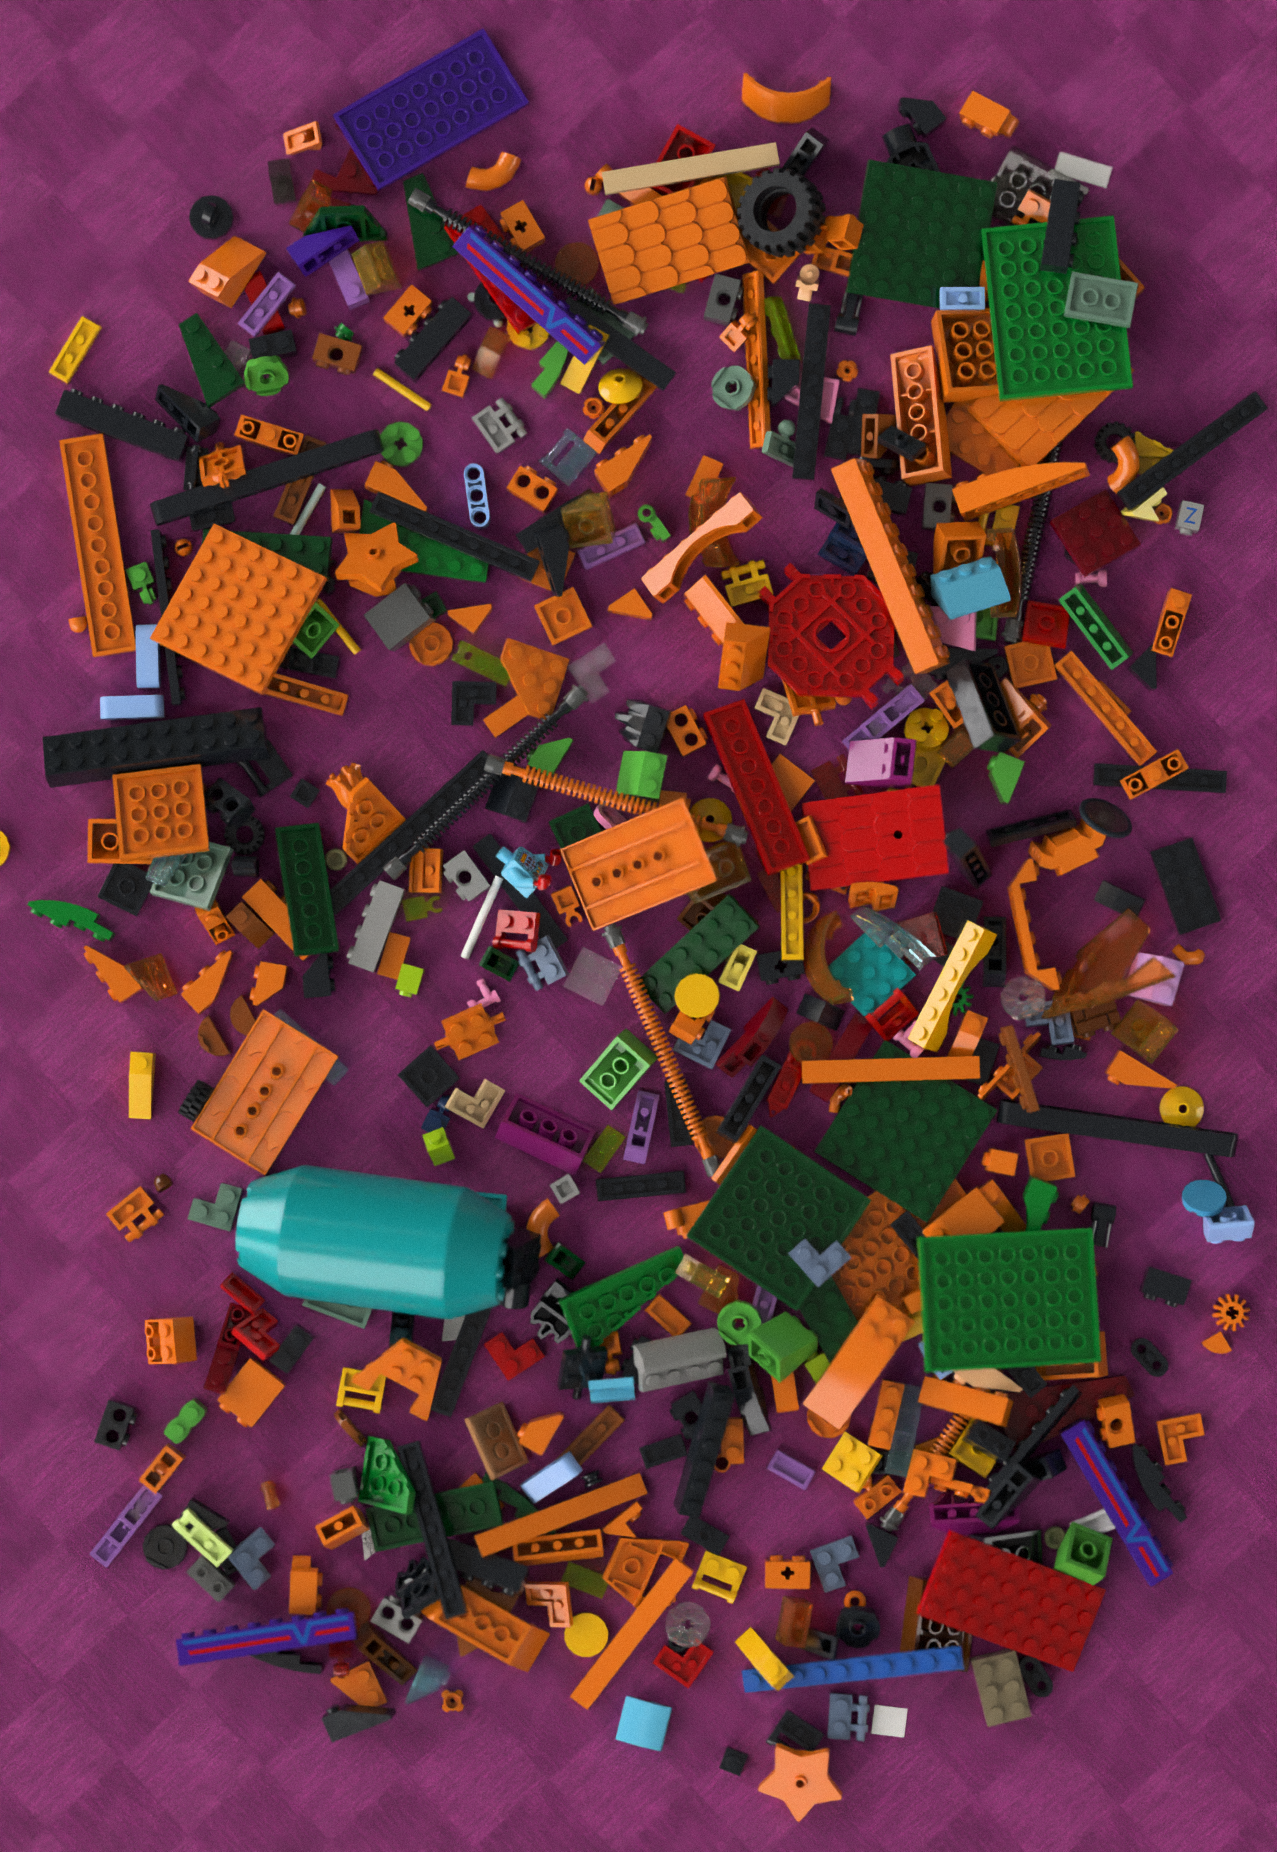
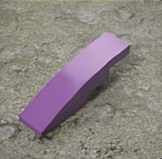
M910 684L841 742L849 750L850 741L880 739L925 701L924 698Z
M143 1485L89 1555L107 1568L163 1496L158 1492L155 1494Z

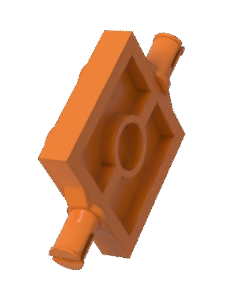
M219 442V445L218 443L215 444L216 450L214 452L198 457L201 481L204 487L220 483L222 488H225V485L227 488L229 486L228 479H237L246 474L241 445L224 448V444Z
M782 680L792 715L811 714L815 726L824 724L821 712L835 709L836 702L834 697L798 696Z
M482 1003L441 1020L446 1037L434 1042L435 1047L438 1051L450 1045L455 1051L458 1060L466 1058L499 1043L494 1025L506 1021L503 1012L490 1017L485 1012Z

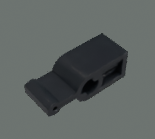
M234 856V860L231 862L234 876L259 878V857Z

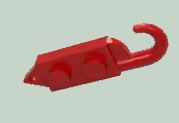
M806 1038L799 1039L791 1046L766 1099V1102H768L769 1118L774 1117L782 1110H787L802 1078V1061L796 1056L800 1048L805 1045L809 1046L812 1050V1058L816 1057L817 1048L811 1040Z

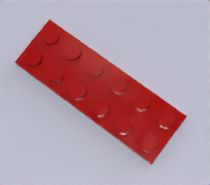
M481 204L463 214V218L465 216L468 217L467 222L470 219L473 220L472 225L476 222L478 225H482L483 229H488L487 234L489 231H492V237L496 233L498 235L497 239L501 236L503 237L501 242L504 241L505 237ZM446 224L444 229L455 244L462 235L463 230L459 233L457 232L458 227L456 230L452 229L454 224L451 227H448ZM466 259L518 335L537 324L533 318Z

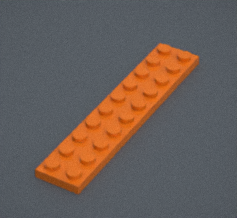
M104 434L59 440L93 657L136 651L135 631Z

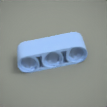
M472 463L464 470L471 523L475 528L484 529L490 523L485 476L482 467ZM471 470H478L480 476L476 480H471L468 477V473ZM476 491L482 492V500L478 502L471 499L472 493ZM476 514H485L486 520L483 523H476L474 521Z
M157 624L136 625L137 688H160L161 686L160 644L150 639Z
M164 695L100 697L101 720L164 718Z
M567 1452L520 1484V1487L532 1504L576 1477L583 1469L571 1452Z

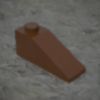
M368 1621L357 1630L358 1638L353 1640L358 1650L401 1686L418 1671Z

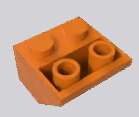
M193 1316L145 1320L148 1364H177L197 1361Z

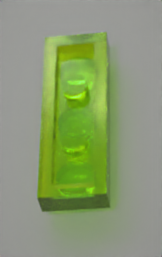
M771 296L764 299L765 312L772 325L771 331L777 341L779 356L781 359L800 360L801 357L782 296Z

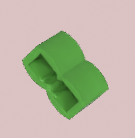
M197 1398L192 1399L183 1406L179 1416L167 1425L164 1434L175 1444L180 1443L190 1434L193 1426L204 1418L208 1408Z

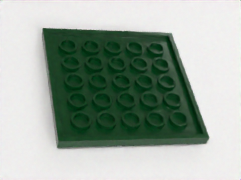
M868 160L858 221L864 226L858 248L852 251L846 293L940 309L941 287H980L982 261H984L981 229L990 228L998 182Z
M885 1040L873 1059L912 1057ZM950 1080L858 1082L852 1091V1095L848 1097L814 1152L927 1223L998 1110Z
M760 1125L686 1236L797 1311L815 1283L788 1253L804 1239L807 1240L819 1255L835 1241L842 1245L872 1200Z

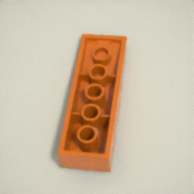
M930 345L890 354L897 428L926 444V450L914 461H910L900 455L902 480L910 486L952 478L945 407L933 346Z
M1060 462L1017 467L991 475L985 473L979 475L977 480L970 483L969 481L958 483L952 491L960 514L966 522L1088 477L1090 473L1085 463Z
M877 1294L813 1387L803 1405L840 1429L915 1323V1319Z

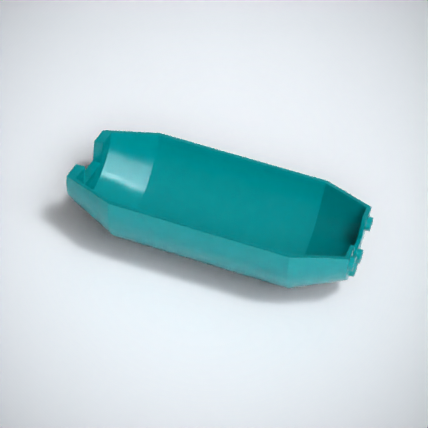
M302 1165L250 1182L247 1187V1198L242 1199L237 1222L236 1251L239 1252L237 1262L241 1268L284 1296L452 1320L500 1305V1302L504 1301L505 1288H503V1282H499V1279L502 1280L504 1266H501L502 1257H505L507 1252V1244H504V1240L509 1238V1234H513L514 1221H511L512 1216L469 1187Z

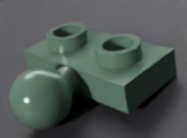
M783 420L778 426L780 435L773 431L766 432L761 453L793 467L795 442L789 440V437L795 433V424L791 420Z

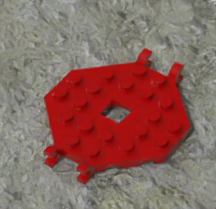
M789 563L784 568V574L793 581L776 597L766 586L758 592L760 594L758 597L769 605L768 666L798 696L861 697L868 707L873 710L878 705L879 699L870 689L886 674L889 675L890 679L897 686L904 681V674L894 666V621L882 593L864 575L801 574L793 564ZM831 622L846 636L833 649H829L816 636Z

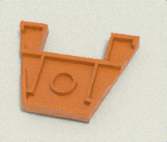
M403 1337L383 1352L381 1357L374 1362L371 1361L361 1372L354 1374L351 1382L369 1391L380 1374L419 1394L411 1405L409 1413L427 1422L442 1358Z
M619 1537L602 1578L637 1608L645 1598L642 1595L660 1554L673 1559L677 1557L682 1561L689 1543L678 1540Z

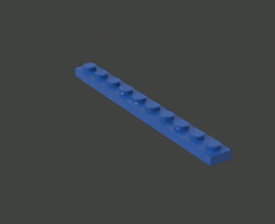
M962 1646L787 1664L785 1666L794 1677L781 1689L961 1670L965 1668ZM756 1668L742 1670L745 1693L776 1690Z

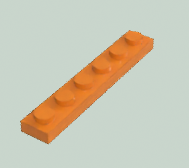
M1072 651L1054 665L1139 767L1157 752Z

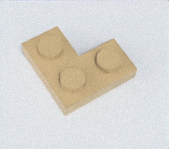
M763 688L754 709L774 717L766 738L786 746L799 715H792L788 698Z
M484 1079L474 1098L455 1088L445 1107L484 1129L505 1090Z

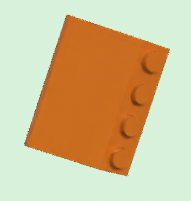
M989 307L984 310H936L931 320L943 403L962 402L997 394L998 384Z

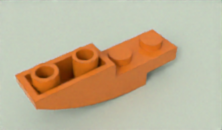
M825 247L824 253L814 254L811 264L815 265L818 269L848 277L852 254Z

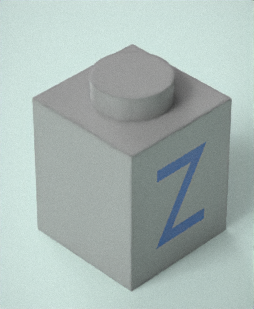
M1183 500L1179 505L1175 529L1180 530V534L1188 536L1197 533L1200 528L1204 505Z

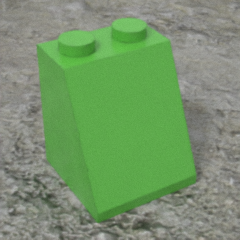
M315 602L292 644L312 659L339 627V624Z
M623 751L616 788L618 795L622 792L624 793L623 796L629 794V797L635 796V798L639 797L642 800L646 799L659 803L667 755L647 751Z
M788 1312L778 1315L748 1333L749 1356L779 1383L818 1350L816 1334L810 1329L807 1330L796 1316H791Z

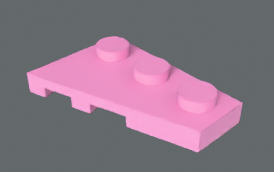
M799 373L798 386L784 398L798 407L802 373ZM824 377L820 419L832 424L840 380Z

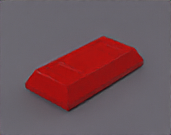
M233 1272L220 1284V1288L250 1314H254L266 1301Z

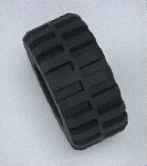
M775 168L773 172L770 170L764 171L762 177H754L752 179L754 183L751 186L747 184L745 187L746 193L744 197L740 196L739 203H741V208H737V215L741 217L738 220L739 228L743 229L742 234L756 248L775 257H783L784 255L792 257L795 256V251L798 253L806 251L805 246H812L815 243L814 237L816 234L820 236L822 232L820 225L825 224L826 217L822 215V212L826 211V206L821 202L823 196L817 190V186L801 174L790 169ZM782 195H794L797 205L794 219L783 230L777 232L770 231L767 225L769 207Z

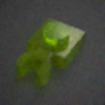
M424 896L402 900L406 922L428 918L427 911L434 913L442 912V908L435 909L433 907V902L440 900V897L434 896L427 902H425Z

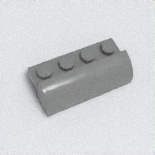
M715 1327L633 1345L634 1366L638 1368L639 1390L641 1392L723 1374V1358L726 1357V1350L723 1339Z

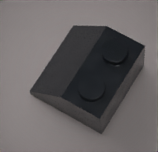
M503 774V779L498 776L500 782L494 781L496 785L491 789L485 809L527 823L540 782L535 786L534 780H532L531 784H528L529 779L525 783L523 782V777L513 774L511 776Z

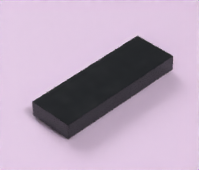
M664 1081L671 1147L693 1145L692 1135L689 1133L691 1129H687L690 1123L685 1124L688 1118L683 1119L682 1116L686 1115V1113L681 1114L680 1112L684 1108H678L681 1105V1102L676 1103L679 1097L674 1098L673 1096L677 1092L672 1093L671 1091L675 1087H669L672 1081Z

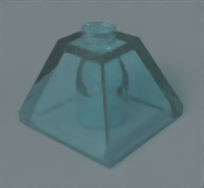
M424 1655L405 1703L409 1705L439 1690L441 1684L446 1686L451 1674L447 1672L449 1665Z

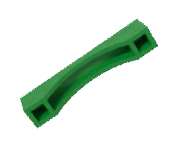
M1030 1175L1022 1194L1027 1216L1026 1231H1040L1042 1225L1047 1224L1051 1213L1048 1211L1051 1203L1055 1204L1059 1192L1056 1191L1058 1187L1055 1184Z

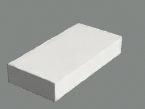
M1104 1508L1072 1521L1102 1534L1115 1529Z

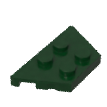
M364 205L329 206L318 209L303 233V237L351 225L360 241H387V231Z

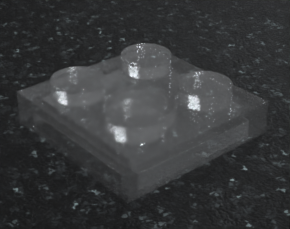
M583 947L563 987L603 1006L622 966Z

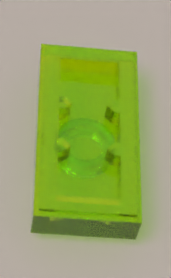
M570 1561L561 1579V1582H569V1586L601 1599L608 1586V1583L602 1578L603 1574Z

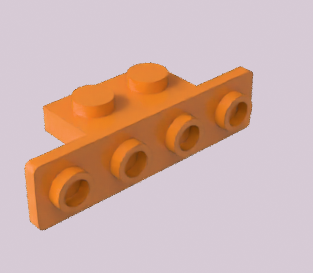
M1039 1032L1035 1035L1031 1033L1024 1040V1046L1021 1049L1030 1081L1043 1070V1067L1028 1055V1052L1041 1040ZM1008 1063L1005 1067L1001 1065L994 1072L992 1081L990 1083L986 1081L979 1088L978 1098L984 1101L998 1087L1014 1101L1021 1092L1019 1088L1015 1087L1012 1076L1015 1075L1013 1067H1009Z

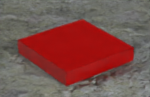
M1031 600L1027 601L1022 642L1065 649L1070 621L1069 613L1063 606Z

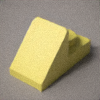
M1161 487L1133 509L1128 510L1125 507L1121 513L1123 516L1145 521H1159L1152 507L1159 505L1162 501L1161 499L1167 495L1164 487Z
M740 944L726 957L725 961L727 963L718 982L736 991H740L757 951Z

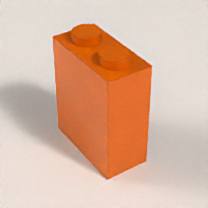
M251 1357L228 1385L225 1395L221 1394L217 1401L220 1402L219 1407L226 1413H234L237 1416L236 1420L246 1428L249 1425L252 1428L286 1386V1383L255 1358Z

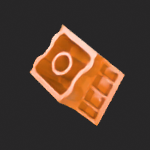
M1081 818L1079 826L1059 830L1050 835L1044 834L1042 843L1031 840L1028 853L1039 866L1050 870L1054 869L1058 877L1100 857L1096 848L1103 845L1106 835L1092 829Z

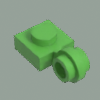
M648 504L642 505L638 510L639 519L643 522L651 523L652 529L650 531L657 541L661 539L664 543L669 540L671 535L656 516L655 509ZM649 510L651 515L645 517L642 514L643 511Z
M145 561L125 569L133 590L143 588V591L139 593L144 605L154 604L153 601L157 600L153 589H148L147 586L155 583L147 562Z

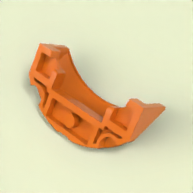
M743 73L742 101L758 114L757 116L767 121L778 124L804 122L820 113L829 105L831 77H827L824 81L819 80L818 85L808 90L786 93L768 89L757 83L754 77H750L748 73Z

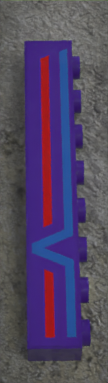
M474 224L469 226L452 247L584 365L589 363L606 343L602 340V334L596 329L591 330L586 325L587 322L582 316L573 314L569 310L570 306L564 300H558L554 297L552 289L545 284L542 286L536 280L537 277L533 272L528 269L525 271L515 256L507 255L503 251L504 247L498 241H492L488 238L485 229Z
M1080 1418L1059 1430L1058 1432L1148 1585L1152 1587L1174 1574L1170 1568L1174 1566L1167 1554L1163 1556L1159 1549L1162 1547L1156 1535L1152 1537L1148 1531L1151 1528L1145 1516L1141 1518L1137 1512L1140 1509L1134 1497L1129 1498L1127 1495L1128 1486L1123 1478H1117L1115 1464L1112 1459L1107 1461L1103 1454L1106 1452L1104 1445L1100 1440L1096 1442L1092 1434L1095 1433V1430L1089 1421L1085 1422Z
M349 1608L335 1610V1615L328 1616L327 1611L313 1613L314 1618L305 1619V1615L293 1616L290 1622H283L282 1618L269 1620L270 1625L261 1626V1622L248 1623V1628L239 1629L238 1625L225 1627L226 1632L217 1633L216 1629L203 1630L204 1635L195 1636L194 1632L181 1634V1639H176L179 1666L357 1639L355 1611L349 1612Z

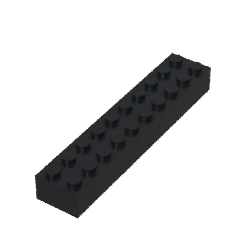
M262 707L42 737L45 777L50 788L112 780V775L195 764L207 767L269 758L266 723Z

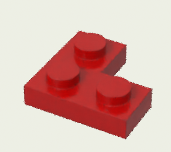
M263 1307L235 1326L231 1333L263 1361L277 1352L280 1344L267 1334L277 1327L278 1320Z
M502 1331L484 1343L508 1381L545 1357L534 1338L514 1350Z
M695 1638L684 1656L664 1644L652 1663L689 1689L714 1651Z

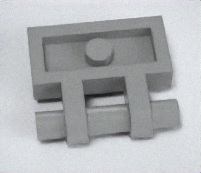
M503 397L495 402L500 408L496 412L489 405L472 417V420L497 455L515 443L511 434L516 432L520 438L528 434L523 427L524 423L521 419H517L512 412V406L510 403L507 404ZM502 416H505L511 424L509 427L505 428L500 418Z

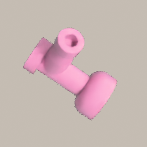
M1102 569L1097 574H1090L1085 578L1081 571L1080 573H1075V585L1077 586L1080 583H1098L1100 587H1107V571Z
M716 764L707 779L722 782L731 788V791L734 793L728 776L722 773V767Z
M482 978L476 983L480 987L484 998L477 1002L470 1000L467 1004L471 1008L482 1003L485 1008L494 1002L499 1003L501 1000L495 990L490 991L489 987L485 984L486 981Z
M916 1020L913 1021L906 1031L901 1029L893 1038L911 1051L910 1056L912 1058H917L925 1049L908 1039Z

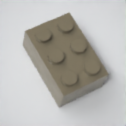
M1007 1648L970 1658L988 1727L1031 1717L1016 1651Z

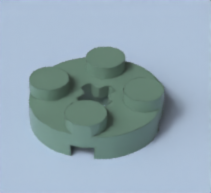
M740 366L724 367L715 374L712 380V396L719 406L728 410L739 411L751 401L757 385L750 372ZM737 383V390L729 393L731 390L729 385Z

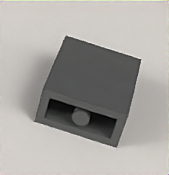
M402 584L364 614L367 621L390 651H397L436 620L432 615L434 610L427 602L423 603L420 598L422 594L415 585Z

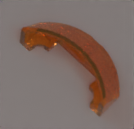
M736 477L701 479L698 483L699 489L696 495H692L689 505L690 535L696 531L698 526L711 518L714 512L726 505L729 492L736 481ZM727 536L714 541L701 552L702 562L706 567L740 565V561L734 554Z
M987 529V539L994 541L992 551H996V563L1001 569L1011 597V601L991 607V618L1017 617L1021 600L1022 570L1019 546L1014 529Z
M836 910L818 919L813 925L804 945L803 960L809 983L819 996L832 1005L854 1001L852 989L843 987L839 980L833 978L825 958V941L833 940L834 931L837 928L843 927L841 915Z

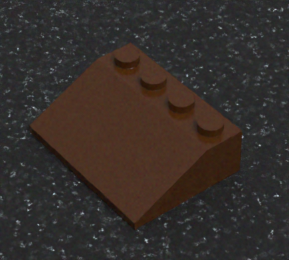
M909 1576L899 1652L961 1645L965 1668L952 1671L968 1672L972 1635L918 1615L916 1611L930 1577Z

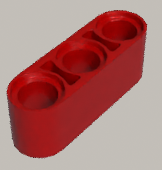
M261 270L252 275L244 288L251 305L267 286ZM278 310L262 329L264 335L286 329Z

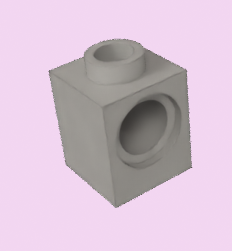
M569 1173L550 1184L560 1204L580 1193Z

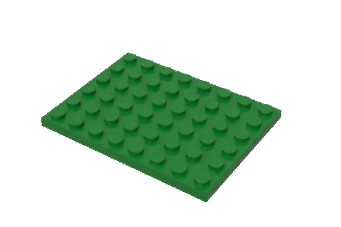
M1114 215L1079 219V225H1074L1073 232L1077 233L1076 245L1071 246L1070 254H1074L1072 267L1067 269V274L1040 271L1047 222L981 229L999 402L1132 389L1133 382L1127 328L1064 317L1072 272L1121 280Z
M1093 1228L917 1237L925 1372L1101 1362Z

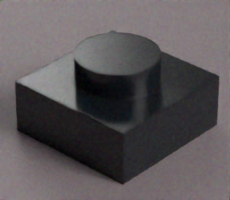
M301 778L290 797L309 809L320 793V790Z
M727 1746L719 1768L740 1776L748 1754Z

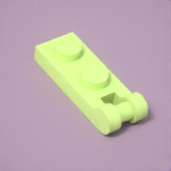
M187 1508L183 1512L184 1516L180 1520L176 1519L172 1526L209 1561L218 1567L233 1552V1549L200 1520L190 1508ZM189 1522L194 1525L191 1530L186 1527Z

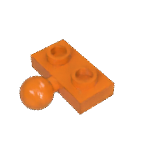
M885 1474L874 1484H872V1476L870 1475L863 1487L866 1490L855 1498L853 1503L865 1518L869 1519L899 1495L901 1490L888 1474Z

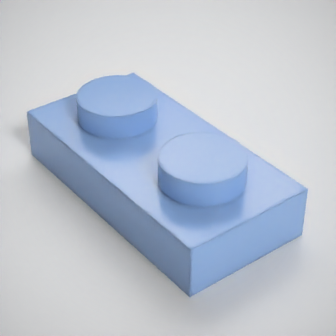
M985 287L940 288V310L985 309Z

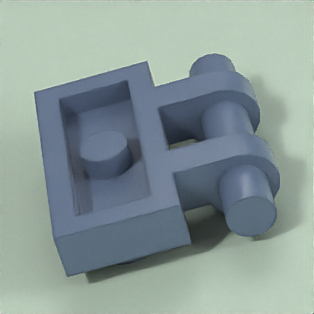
M549 935L538 940L537 949L535 952H531L532 954L527 956L524 949L516 952L519 958L518 963L520 967L523 966L529 977L527 980L529 984L533 985L535 991L544 988L540 979L545 978L549 985L569 974ZM533 960L536 961L541 972L536 973L531 964Z
M830 1692L827 1738L850 1740V1731H856V1740L865 1741V1734L868 1732V1725L866 1724L867 1712H869L870 1707L867 1695H859V1703H852V1694ZM852 1711H858L857 1723H851Z

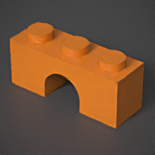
M852 214L827 216L825 224L820 225V229H822L820 236L816 234L814 237L815 243L812 246L806 245V251L804 252L806 254L824 253L828 241L840 251L857 249L864 225Z
M881 1379L876 1411L871 1422L867 1440L868 1445L890 1450L905 1387L904 1383Z

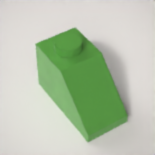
M565 738L541 744L537 749L533 748L526 758L529 760L528 765L531 768L536 767V771L538 768L541 769V774L546 770V775H548L550 771L553 776L573 740Z

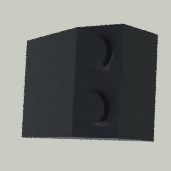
M1039 1529L970 1535L973 1539L1043 1565L1041 1530Z

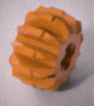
M1229 1293L1225 1295L1226 1301L1221 1297L1217 1298L1221 1305L1213 1304V1308L1217 1309L1218 1312L1212 1313V1317H1220L1215 1322L1216 1325L1219 1326L1224 1323L1223 1330L1226 1331L1229 1326H1231L1232 1331H1236V1323L1243 1328L1245 1325L1241 1320H1249V1317L1244 1315V1312H1249L1250 1308H1242L1247 1301L1245 1299L1239 1301V1295L1237 1294L1231 1299ZM1229 1307L1236 1310V1314H1232L1234 1316L1232 1318L1226 1315Z

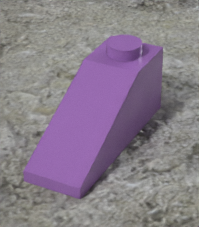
M348 249L330 260V266L349 310L369 303L368 295Z
M638 1090L623 1160L645 1164L660 1095Z

